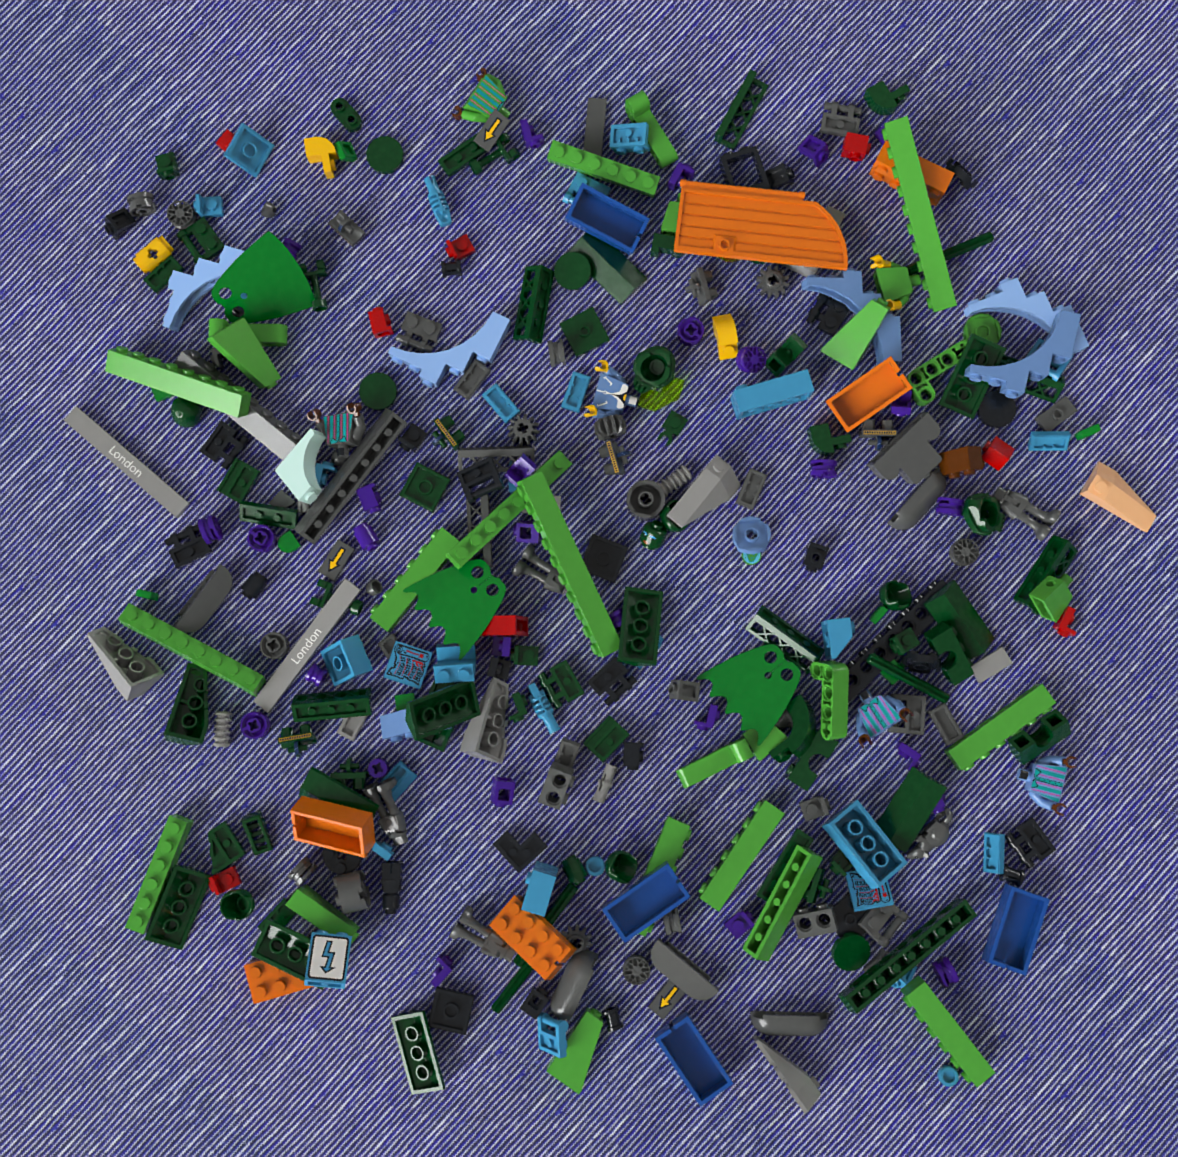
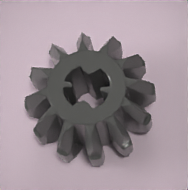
M517 414V421L511 419L512 425L507 426V429L511 431L508 433V437H514L512 440L514 444L519 440L520 446H523L524 441L529 446V439L537 440L533 434H539V430L535 429L539 426L538 422L533 423V416L527 420V414L523 415V419ZM524 426V428L526 429V433L524 434L520 429V427Z
M622 415L604 416V418H600L594 423V431L598 440L616 439L626 433V423Z

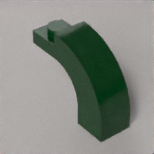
M801 694L792 699L786 707L793 720L791 734L785 741L769 752L771 757L779 763L787 761L792 754L800 758L809 749L815 737V713L808 700Z

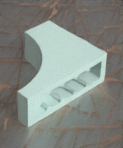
M312 428L309 429L275 470L298 501L310 505L322 492L316 479L315 463L318 451L326 439L323 433Z

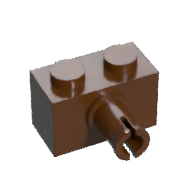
M965 446L938 453L942 457V461L939 463L940 471L943 476H949V479L961 478V474H964V476L976 474L975 471L982 470L985 466V461L982 460L981 446Z

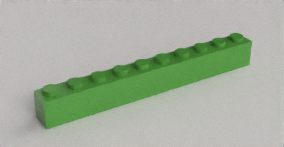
M908 116L884 123V129H881L884 141L888 140L889 148H886L889 160L893 159L894 167H891L894 179L898 178L899 186H896L899 198L903 197L904 205H901L904 217L908 216L909 223L906 224L909 235L913 234L914 242L911 245L914 254L918 253L919 261H916L918 271L923 272L924 279L921 280L923 290L928 291L929 298H926L928 309L937 312L957 306Z
M539 471L518 481L517 491L521 497H524L526 502L525 508L535 521L533 522L535 530L538 533L540 532L543 538L541 540L543 547L551 555L550 562L552 566L557 568L559 572L558 579L560 583L566 587V596L569 602L573 603L576 609L574 613L584 626L582 628L583 633L592 643L590 645L592 652L598 657H605L617 651L620 638L543 472Z

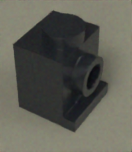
M810 542L801 566H805V570L816 573L821 571L829 547ZM814 554L818 555V561L812 559Z
M624 742L623 766H627V770H639V762H643V751H640V747H644V743Z
M534 986L520 1009L536 1020L550 999L547 996L549 992L541 986L538 988ZM534 997L540 998L539 1004L534 1003Z

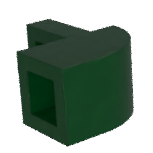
M882 80L866 89L863 98L873 112L886 116L893 114L897 106L907 100L910 89L905 84L890 93Z
M794 332L766 360L765 366L777 378L800 357L808 345Z
M828 423L810 426L807 429L811 447L815 452L823 456H832L835 453V447L836 450L845 449L852 442L850 434L831 437Z

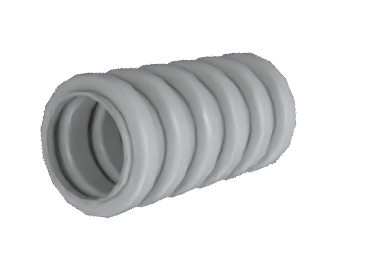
M680 466L681 469H676V472H672L671 476L668 475L665 480H661V483H657L662 488L665 497L668 496V493L672 494L673 490H677L678 486H683L682 483L686 484L688 479H692V475L686 466Z
M227 711L215 712L217 717L214 719L216 721V724H214L216 730L213 732L215 733L213 737L215 740L213 742L214 747L230 746L229 740H231V737H229V734H231V731L229 729L232 727L230 725V722H232L230 716L233 713Z

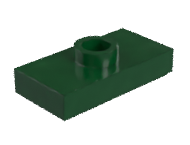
M170 255L143 280L158 295L169 285V278L173 270L183 272L185 269Z
M285 897L257 928L262 932L268 918L286 926L297 913L285 905L288 902V899Z

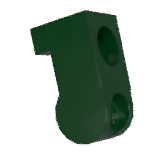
M654 233L650 256L658 257V253L671 254L675 258H681L685 253L674 252L675 236Z

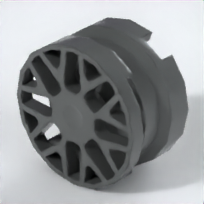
M136 192L129 195L127 202L130 206V214L135 217H144L155 213L157 208L155 203H153V194L150 192Z
M175 201L168 207V220L179 230L186 229L197 221L194 209L185 201Z
M559 339L560 342L558 344L557 341H547L551 367H556L560 362H563V366L566 365L562 339Z
M964 538L958 540L949 549L950 560L957 566L964 567L973 564L979 556L978 545L971 539Z
M277 632L265 634L260 641L262 654L270 659L283 658L290 648L288 638L284 634Z
M307 856L292 869V873L287 875L290 880L293 879L297 887H300L318 867L315 863L309 862L310 859Z
M676 907L663 916L666 936L671 935L673 932L682 933L679 913Z
M634 954L624 961L623 975L629 983L640 985L648 980L650 965L645 957Z

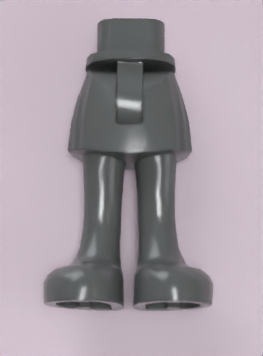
M1000 486L992 496L997 499L1000 508L1012 520L1017 518L1033 529L1036 538L1040 541L1046 538L1051 530L1050 527L1061 514V511L1058 509L1045 512L1030 503L1027 496L1010 491V489L1006 491ZM1023 510L1031 513L1032 515L1040 519L1044 524L1035 521L1026 513H1024Z
M529 543L521 558L541 568L548 575L533 569L522 560L518 561L512 574L514 576H520L521 574L531 576L544 584L543 588L552 592L562 593V595L566 594L565 585H562L558 579L559 572L557 568L539 558L535 553V546Z
M391 777L380 783H371L362 790L365 796L380 805L377 810L380 819L377 822L388 838L393 840L394 845L398 846L407 843L409 840L406 835L408 831L406 829L405 817L403 812L397 808L392 797L391 790L396 786L397 780L395 777ZM380 795L382 796V798H383V800H384V802H385V804H386V807H387V809H388V812H387V810L385 809V807H384V805H383V803H382V801H381Z
M469 905L466 906L459 918V922H456L449 934V937L452 939L464 938L481 948V953L499 958L500 960L504 958L510 962L516 953L493 929L479 923L473 917V908ZM462 924L476 930L477 932L482 934L485 937V939L468 931L466 928H464Z

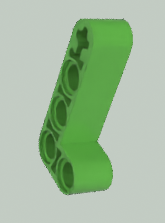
M641 90L625 100V111L631 123L647 122L649 125L648 144L651 147L650 153L658 166L663 169L677 161V152L652 114L650 102L645 92Z
M219 318L209 319L208 337L231 323ZM248 324L262 347L287 346V325Z
M967 340L956 343L906 376V379L913 387L911 389V397L917 405L927 406L934 400L935 390L931 386L930 381L957 365L962 353L956 356V353L965 348ZM943 357H947L950 360V364H945ZM927 367L933 368L934 374H929ZM916 377L918 384L912 383L910 378ZM921 392L926 393L929 399L924 400L921 397Z
M832 660L813 662L810 666L811 676L822 681L821 735L825 740L845 738L848 727V667L844 663Z
M742 737L676 770V773L685 789L754 755L746 739Z

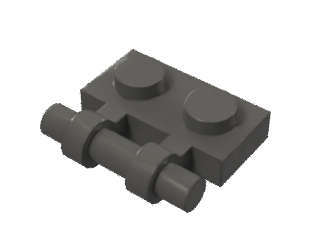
M835 101L832 103L825 102L824 110H830V113H823L819 133L845 137L847 132L858 134L860 118H855L853 115L860 116L862 108L855 107L853 104H849V106L841 105ZM837 112L847 113V116L837 115Z
M407 311L401 325V330L407 333L405 336L397 334L396 341L401 342L403 346L414 347L419 352L432 353L434 347L429 346L428 343L429 341L437 343L443 325ZM413 335L421 337L422 341L419 342L412 339Z

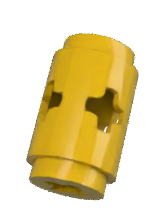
M161 235L159 238H154L146 247L137 252L133 261L147 274L172 255L174 249ZM152 250H153L154 252H157V253H156V255H157V258H156V259H154L153 257H151V253H150V252H151Z

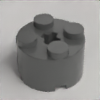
M641 480L629 489L626 505L629 513L634 518L641 521H649L655 519L662 512L665 504V494L656 482ZM648 497V501L651 502H648L647 505L643 504V501L640 499Z
M362 869L333 877L335 888L338 890V894H335L336 904L341 906L343 914L369 909V906H371L369 886H366L364 882L367 879Z

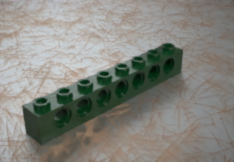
M954 899L837 994L849 1012L858 1014L974 919L977 914L966 899Z

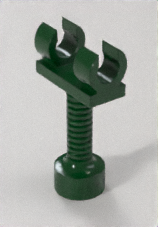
M506 132L502 133L495 142L498 148L496 151L482 158V160L477 161L473 159L469 162V166L476 176L483 172V166L488 165L501 156L504 157L508 164L520 157V152L517 148L511 149L508 153L503 146L510 142V137Z
M323 259L316 260L318 268L316 271L308 272L305 263L298 264L306 279L311 280L315 298L312 301V308L316 312L328 309L326 299H322L318 280L320 277L328 276Z
M319 579L317 586L326 589L322 600L311 597L309 603L323 608L332 597L335 585ZM355 599L349 607L350 613L359 616L364 602Z

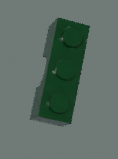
M941 622L923 633L931 650L938 655L949 651L948 657L941 663V670L946 680L956 686L974 674L971 668L973 664L969 657L965 656V647L957 640L956 636L958 633L952 625L949 626Z
M1054 709L1040 719L1041 725L1033 734L1028 735L1022 730L1008 740L1011 753L1022 765H1025L1071 734L1069 721L1057 709Z
M816 729L811 746L800 758H797L794 764L790 763L785 771L787 773L785 778L803 790L808 791L818 776L809 768V759L815 754H820L829 759L839 742L835 739L825 740L821 735V730Z

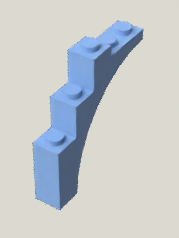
M224 245L223 251L220 253L219 263L199 258L194 267L193 276L173 270L169 278L168 288L174 292L169 300V307L163 319V326L172 331L179 332L182 322L191 307L214 287L222 274L244 251Z
M1006 278L1000 281V285L995 289V292L987 294L983 300L974 299L970 301L963 310L966 317L989 312L1010 313L1028 319L1047 333L1051 330L1055 315L1061 310L1074 313L1071 304L1066 307L1059 305L1052 309L1044 291L1040 293L1034 291L1025 295L1018 278L1012 280ZM1080 324L1073 354L1081 352L1089 346Z
M493 311L485 325L474 336L456 347L436 353H415L391 346L388 354L394 363L399 365L404 363L409 366L408 369L415 373L420 371L419 377L422 380V384L429 388H432V386L438 388L448 368L450 373L459 376V374L464 375L474 357L483 364H486V362L492 364L511 326V321Z

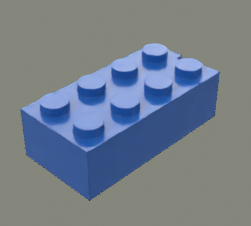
M584 183L580 185L564 218L565 222L628 255L633 254L640 236L650 218Z
M665 861L602 905V911L623 942L626 943L691 896L669 863Z
M1005 883L982 959L993 965L1007 968L1026 976L1050 899Z
M685 1011L672 1020V1026L668 1023L655 1032L654 1036L701 1107L730 1087L733 1081L688 1012Z

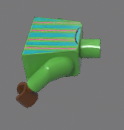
M481 68L480 70L483 75L476 73L479 83L463 106L465 110L462 111L459 106L454 107L459 112L458 114L452 113L454 119L486 123L494 109L508 118L511 112L502 106L507 96L505 95L501 80L491 74H487L486 69Z

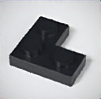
M507 830L493 843L496 849L518 873L548 847L536 832L520 845Z

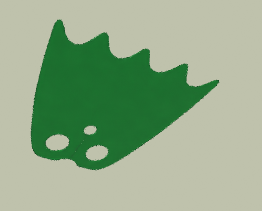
M481 559L467 561L460 569H457L455 566L446 568L403 590V592H413L418 595L415 610H429L431 612L432 618L429 627L441 626L445 629L444 645L459 644V660L463 659L484 632L499 608L506 592L505 584L500 578L494 577L491 574V568ZM476 566L481 567L484 571L480 578H474L471 574L472 569ZM490 584L498 586L499 591L494 596H490L486 592ZM472 587L477 588L476 593H471Z
M768 644L734 656L699 675L697 679H707L712 682L713 686L710 697H725L727 700L725 713H739L742 716L741 731L755 729L758 732L757 745L760 746L789 704L798 686L801 672L793 662H788L784 658L783 651L777 645ZM769 651L777 655V659L773 663L765 661L764 656ZM787 668L793 672L792 679L788 681L783 680L781 677L782 670ZM770 672L772 674L771 678L767 679L765 673Z

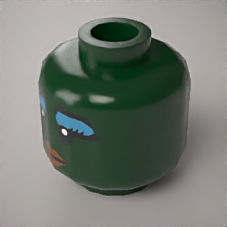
M660 521L647 522L640 534L642 545L649 550L661 548L667 536V529Z

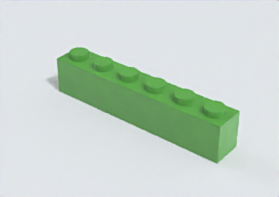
M555 140L552 141L547 160L550 163L654 198L660 182V176Z
M443 527L433 532L430 537L432 539L428 545L424 544L418 552L420 555L416 560L412 559L406 567L408 570L404 575L400 574L394 582L396 585L393 589H388L382 597L384 600L381 604H376L370 612L372 615L369 618L390 633L418 599L416 593H406L403 590L439 572L449 560L445 555L460 542Z
M1035 684L971 730L963 738L946 748L944 752L957 770L967 771L975 765L974 762L979 758L982 760L989 756V751L994 747L997 749L1006 743L1005 739L1021 732L1023 726H1030L1036 722V717L1041 713L1045 715L1050 712L1056 702L1043 684Z
M765 799L762 801L758 800L752 809L754 811L751 818L747 817L744 820L742 831L740 834L736 833L731 840L732 846L729 850H724L720 856L722 861L718 867L715 865L709 873L710 879L707 883L703 882L698 889L700 893L698 895L699 898L718 912L785 814Z
M178 814L169 815L125 928L140 934L147 933L173 867L177 865L194 820Z
M667 816L643 877L665 861L676 872L677 867L674 865L677 859H681L684 853L683 843L689 840L692 830H689V824ZM655 922L639 934L646 937L647 932L651 933Z
M796 845L742 948L756 960L769 961L817 871L823 859L822 856L807 847Z
M919 975L900 990L904 995L902 999L909 1008L913 1006L916 1010L914 1015L921 1023L925 1022L928 1025L926 1028L927 1032L933 1039L935 1037L938 1038L940 1041L938 1046L945 1054L949 1052L952 1056L949 1058L952 1064L957 1069L960 1067L963 1070L961 1075L968 1084L972 1082L978 1088L996 1073Z

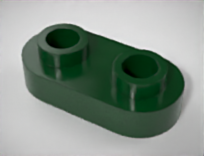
M337 98L333 100L330 108L335 118L347 131H359L362 127L360 115L345 99ZM337 106H343L341 109H337ZM351 118L355 119L354 122H349Z

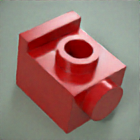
M376 307L368 312L375 338L394 334L392 327L388 326L391 325L389 314H385L383 307Z

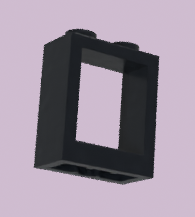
M745 146L740 151L734 153L732 151L726 152L720 157L719 166L726 185H735L728 164L752 157L761 183L749 187L770 189L756 146Z

